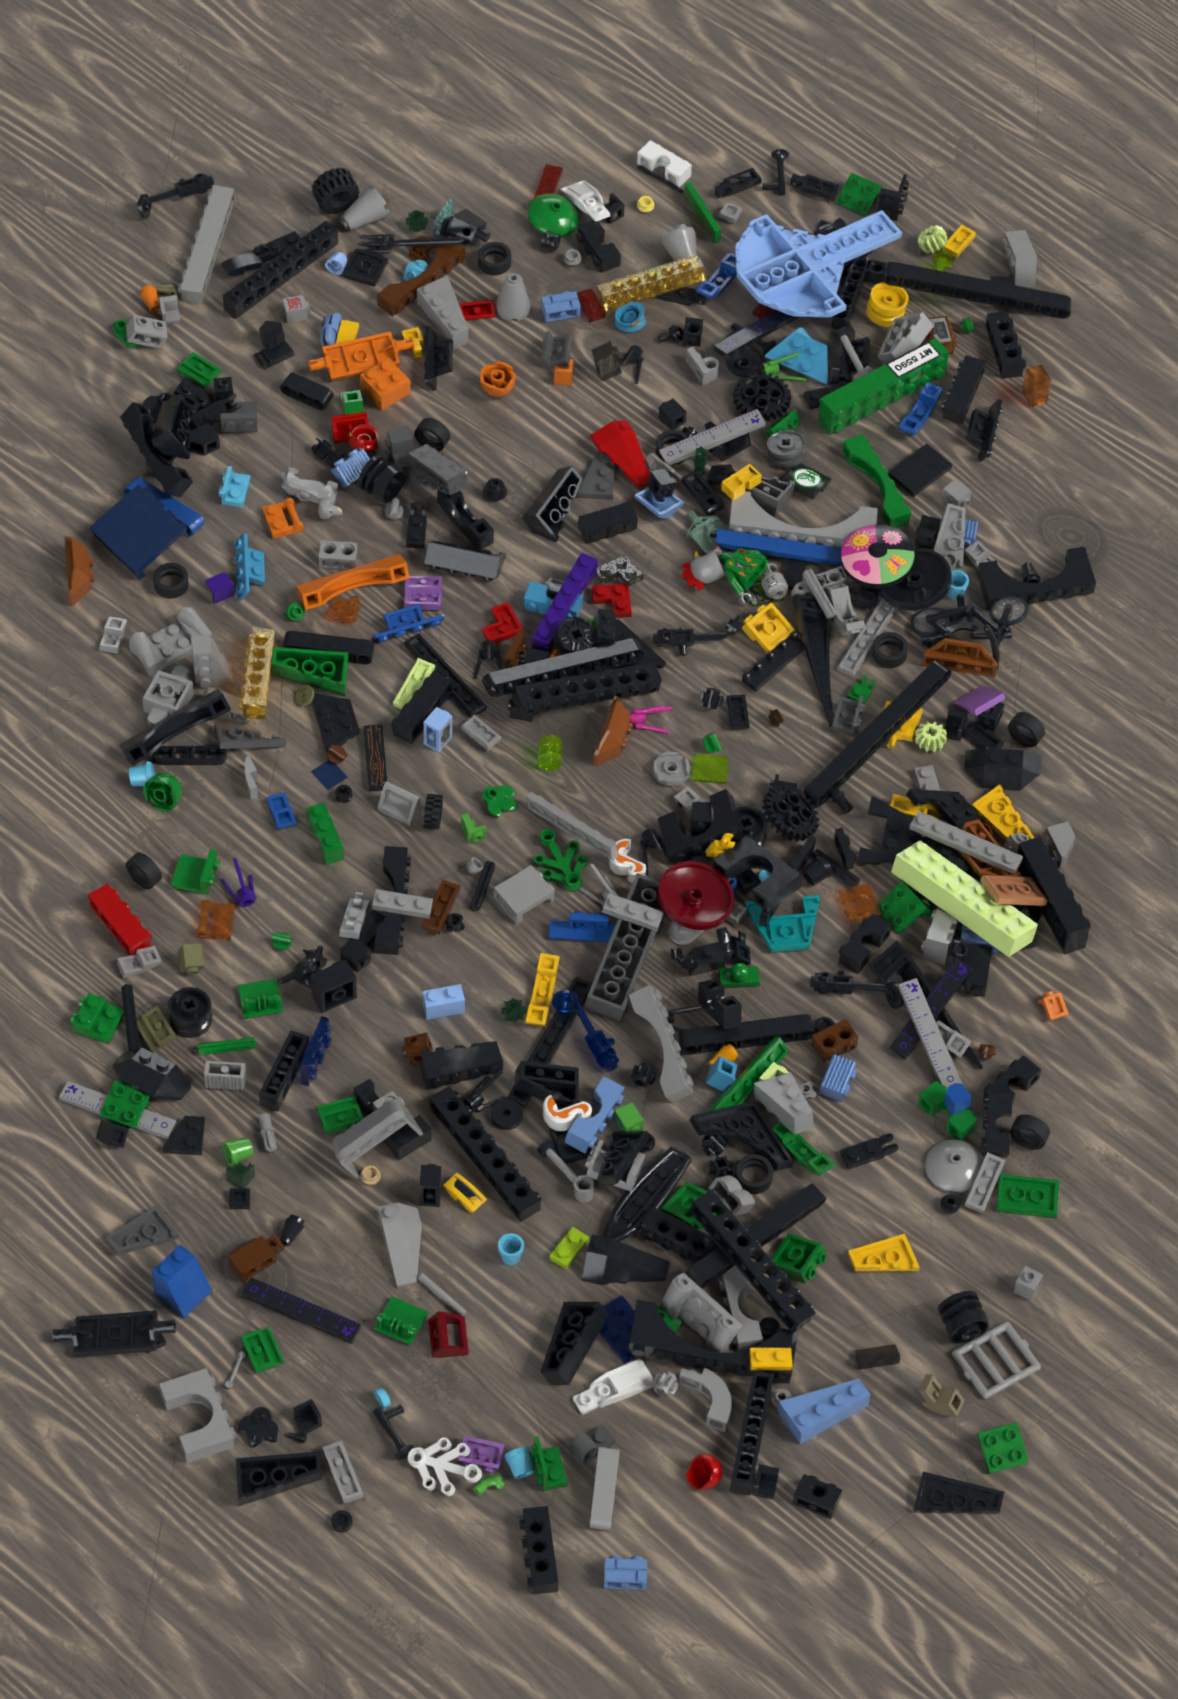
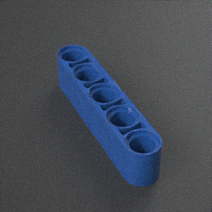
M135 477L124 488V493L127 495L138 484L143 489L146 487L152 493L154 500L159 499L164 505L163 508L166 511L169 509L175 515L177 522L182 521L188 528L186 532L189 536H193L205 523L200 514L140 477Z

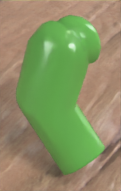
M500 1475L485 1476L473 1487V1490L480 1496L490 1486H494L497 1490L504 1487L505 1482Z

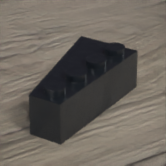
M599 1302L563 1303L540 1371L551 1385H569L604 1326L609 1313Z

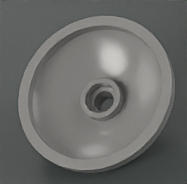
M955 1139L945 1140L933 1146L928 1152L925 1160V1171L931 1183L940 1190L955 1194L965 1193L972 1189L984 1159L979 1150L968 1142Z

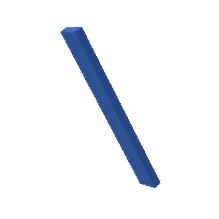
M717 529L715 546L721 548L758 550L761 554L842 566V548Z

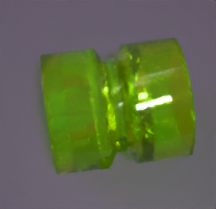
M547 735L538 740L539 753L537 765L542 770L554 771L562 766L563 741L559 737Z

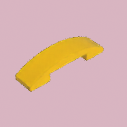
M540 953L532 998L525 1021L526 1024L545 1027L555 987L560 956Z

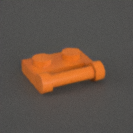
M292 498L262 507L263 515L273 539L304 530L303 523L298 518L294 507L295 502ZM284 510H288L293 525L288 526L283 513Z

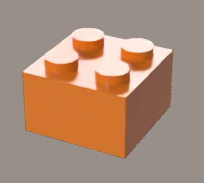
M388 358L360 374V388L382 411L410 394V379Z

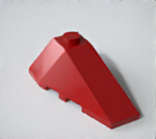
M627 420L612 421L590 435L596 448L602 454L606 453L611 458L610 462L612 464L619 465L623 469L622 473L637 487H648L647 481L650 474L637 436Z

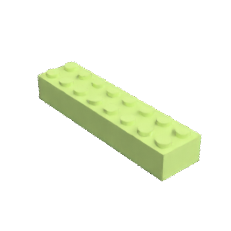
M922 841L916 842L896 855L891 873L1006 956L1010 957L1033 941L1038 924L1010 904H997L984 885Z

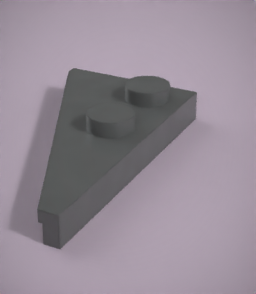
M215 723L214 726L220 749L285 747L286 739L272 735V738L269 739L261 737V732L240 729L234 726L229 730L221 728V723Z

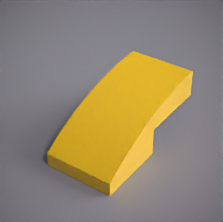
M342 320L336 344L355 340L359 330V323Z

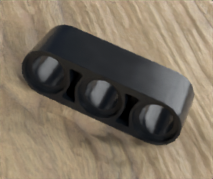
M290 373L280 385L281 392L286 396L318 410H324L334 397L333 392L329 388L296 373Z

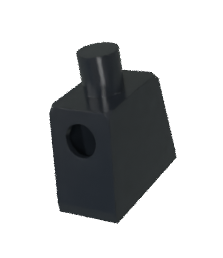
M468 209L452 215L446 228L447 232L457 237H462L469 243L478 239L486 243L491 236L489 232L485 231L486 221Z

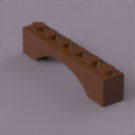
M462 244L438 245L437 254L430 267L409 281L389 284L377 294V306L392 317L398 312L403 311L409 303L416 300L418 288L440 279L446 273L451 272L457 264L464 261L465 246Z

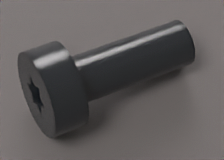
M288 1433L289 1438L298 1439L302 1443H305L307 1440L306 1433H302V1435Z

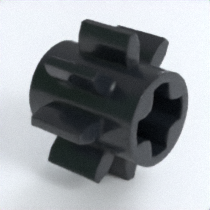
M707 688L706 691L701 692L700 701L704 702L703 707L717 709V705H722L724 696L720 695L721 691Z
M643 1062L640 1066L634 1065L631 1071V1078L639 1087H646L647 1084L652 1085L656 1078L653 1066Z
M705 1135L702 1139V1150L708 1156L711 1154L715 1156L720 1155L726 1148L724 1136Z
M716 1155L715 1161L710 1160L709 1174H713L715 1179L733 1174V1161H729L726 1155L724 1157Z

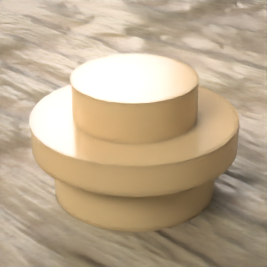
M366 1166L361 1171V1180L367 1185H374L381 1178V1173L375 1166Z

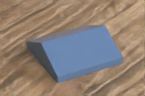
M649 488L634 495L636 500L659 518H670L684 505V501L675 494L657 499Z

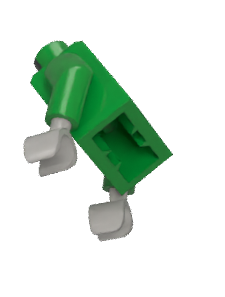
M739 548L733 555L724 552L720 558V562L725 564V576L735 593L740 595L738 602L741 606L746 605L743 597L747 602L751 601V595L744 593V590L748 591L763 572L766 575L777 570V566L774 563L769 564L766 556L762 555L758 550Z

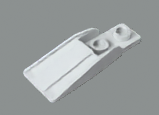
M580 181L560 189L562 194L594 221L610 217V212L604 207L600 193L586 181Z
M637 1359L597 1378L592 1382L588 1390L575 1395L573 1402L580 1413L584 1415L598 1407L616 1403L654 1387L653 1377L643 1361Z

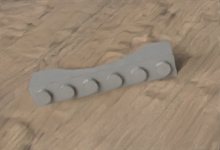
M648 985L630 994L629 998L634 1012L648 1020L656 1029L661 1039L664 1063L660 1084L665 1098L674 1103L693 1094V1081L687 1075L685 1060L680 1056V1045L673 1037L675 1032L672 1025L668 1023V1012L661 1004V993L658 989Z

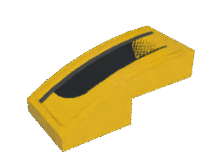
M458 1173L442 1186L455 1201L458 1199L470 1214L487 1200L477 1188Z

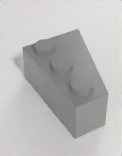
M1026 230L1005 232V239H1002V247L1006 251L1013 284L1026 288L1035 287L1037 256Z

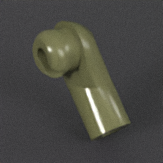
M156 284L157 293H164L166 296L177 295V298L179 297V293L173 285Z

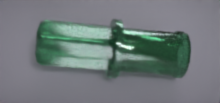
M703 446L696 448L695 457L693 458L694 471L697 470L701 476L705 474V465L707 464L706 449Z

